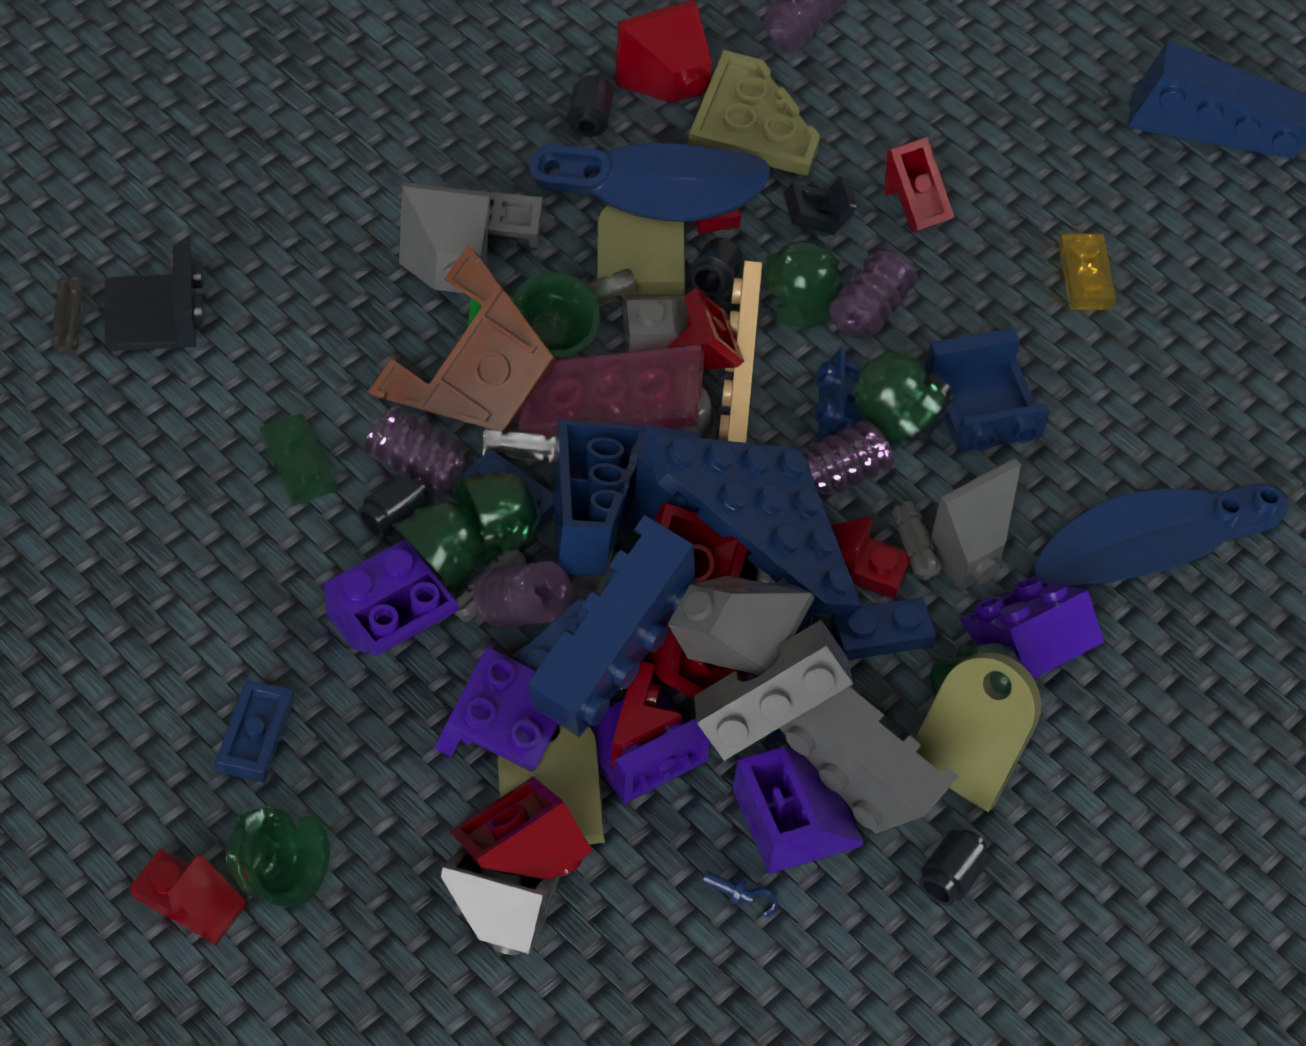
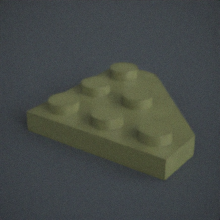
M723 50L689 132L688 145L749 153L765 160L769 167L809 176L819 149L821 137L813 125L807 126L799 115L800 108L784 87L779 88L770 77L771 70L762 59Z

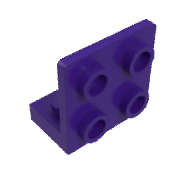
M486 646L434 749L452 757L459 741L467 745L473 742L530 772L534 771L558 723L537 711L531 705L527 684L536 671Z
M661 690L657 708L677 712ZM624 700L610 706L603 719L597 725H589L597 745L599 769L623 804L708 761L710 741L698 726L696 718L687 723L682 720V722L673 724L660 737L644 745L638 743L628 747L615 759V769L611 768L612 741Z

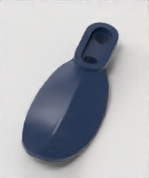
M673 143L635 144L618 147L607 152L594 148L551 144L535 151L529 162V170L535 182L543 189L590 194L620 211L639 217L673 222L705 220L736 210L759 194L770 176L769 165L758 156L720 148ZM559 168L557 173L553 175L548 174L552 169ZM599 172L597 176L588 178L590 174Z
M1255 483L1217 493L1189 489H1154L1115 497L1087 510L1056 533L1038 557L1035 564V577H1039L1041 581L1051 583L1064 582L1067 586L1082 588L1175 568L1208 555L1220 547L1225 540L1275 529L1288 511V501L1278 488L1266 483Z

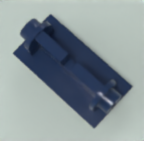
M840 347L829 361H824L821 364L816 375V385L819 387V403L815 419L819 422L818 441L821 443L831 433L840 435L843 441L852 442L857 440L858 435L863 431L862 405L856 404L862 400L863 372L856 362L845 361V348Z

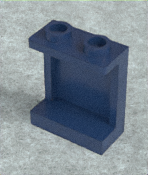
M1015 328L930 342L925 373L926 375L932 374L941 378L954 391L955 396L951 400L952 408L944 419L958 452L974 449L981 451L996 445L1013 442L1026 443L1035 438L1043 437L1049 409L1045 403H1035L1017 362L1016 355L1020 339Z

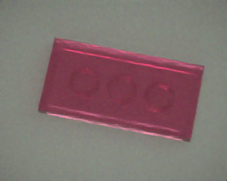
M694 345L554 361L522 408L518 431L522 443L555 441L558 419L635 425L648 424L671 429L698 426L705 360L702 346Z

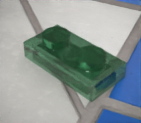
M303 413L259 427L260 438L293 506L337 491L336 479Z

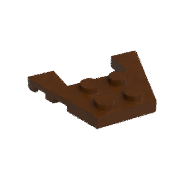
M466 246L444 280L482 305L473 321L430 383L391 358L368 392L382 399L506 433L556 358L477 252Z

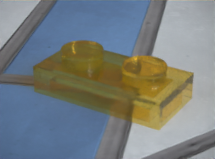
M1062 234L1059 249L1070 310H1113L1116 296L1104 234Z

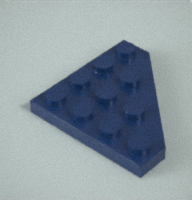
M653 433L644 443L657 484L672 496L677 491L699 508L695 515L724 539L732 535L749 549L751 553L748 559L778 583L784 578L791 585L814 592L816 594L813 607L814 614L850 616L862 606L802 449Z

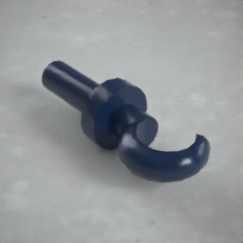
M706 871L702 883L730 895V903L736 905L741 900L751 904L754 897L761 895L768 898L771 905L770 909L761 915L769 917L776 911L777 899L769 889L759 887L750 891L745 888L746 881L739 879L737 884Z

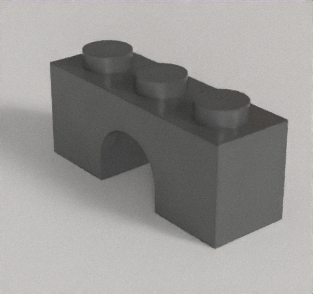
M822 620L778 645L779 657L777 661L762 675L749 681H743L737 671L694 696L697 724L724 761L853 685L848 658Z

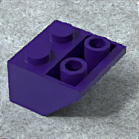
M406 539L324 583L326 614L352 649L375 656L459 611V604Z
M1039 577L1024 579L1013 586L1014 591L1003 597H991L980 601L975 605V611L960 618L963 627L984 653H999L1016 660L1026 668L1033 679L1104 643L1088 590L1070 587L1064 582L1051 583L1041 581Z
M781 747L737 760L733 792L768 874L862 847V838L844 799L821 781L819 771L804 755L797 753L791 748Z

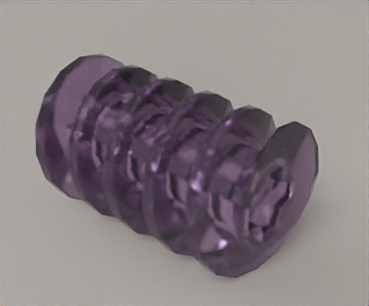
M777 0L765 13L766 30L775 44L783 50L789 52L799 51L804 43L808 42L813 34H816L821 29L822 25H825L832 16L837 14L840 6L847 3V0Z
M887 248L873 250L864 261V264L856 271V274L848 281L847 286L843 288L838 297L830 304L829 314L832 322L845 336L859 338L865 334H877L883 328V323L890 319L892 312L900 306V301L906 298L909 290L916 285L917 274L915 269L906 259Z
M398 405L392 406L385 415L377 420L369 432L364 447L365 454H373L377 461L387 462L394 471H403V474L409 477H417L426 488L433 487V491L440 497L448 495L459 484L460 475L467 468V458L460 456L463 447L462 441L454 439L445 447L448 438L445 431H438L431 438L432 424L424 422L416 429L418 422L416 415L408 414L402 419V407Z
M859 421L852 428L841 429L837 435L830 434L822 439V442L815 441L809 444L806 449L800 448L807 461L819 496L824 500H828L833 496V488L839 493L845 492L848 489V481L852 485L858 486L863 482L864 475L867 478L873 479L879 475V468L885 472H889L894 468V458L887 440L880 430L868 421Z
M551 561L491 568L479 577L473 590L474 606L479 616L488 624L496 627L550 623L562 616L568 608L571 599V583L567 573L558 564Z

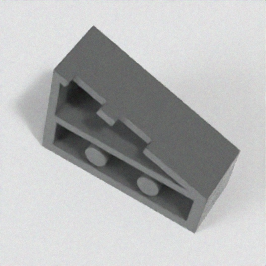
M848 687L780 727L786 735L788 744L793 750L804 755L819 771L821 781L829 789L837 792L852 808L855 819L864 827L871 829L874 834L924 817L959 775L948 766L942 772L936 769L917 753L921 747L920 743L910 735L904 741L899 739L879 722L884 714L851 687Z

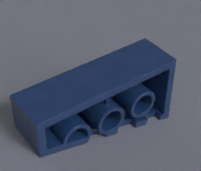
M1167 41L1132 93L1127 128L1295 159L1306 145V94L1174 42Z
M566 419L557 420L552 462L557 573H570L575 576L606 575L634 497L638 455L646 425Z
M646 515L643 516L634 529L640 535V538L629 554L620 550L609 565L613 571L601 595L591 592L580 607L581 610L576 620L577 630L574 633L564 630L527 684L532 707L579 738L590 724L595 726L603 719L608 711L610 699L619 688L626 689L633 682L639 671L640 662L649 651L654 653L663 645L669 633L668 623L689 585L696 583L693 544Z

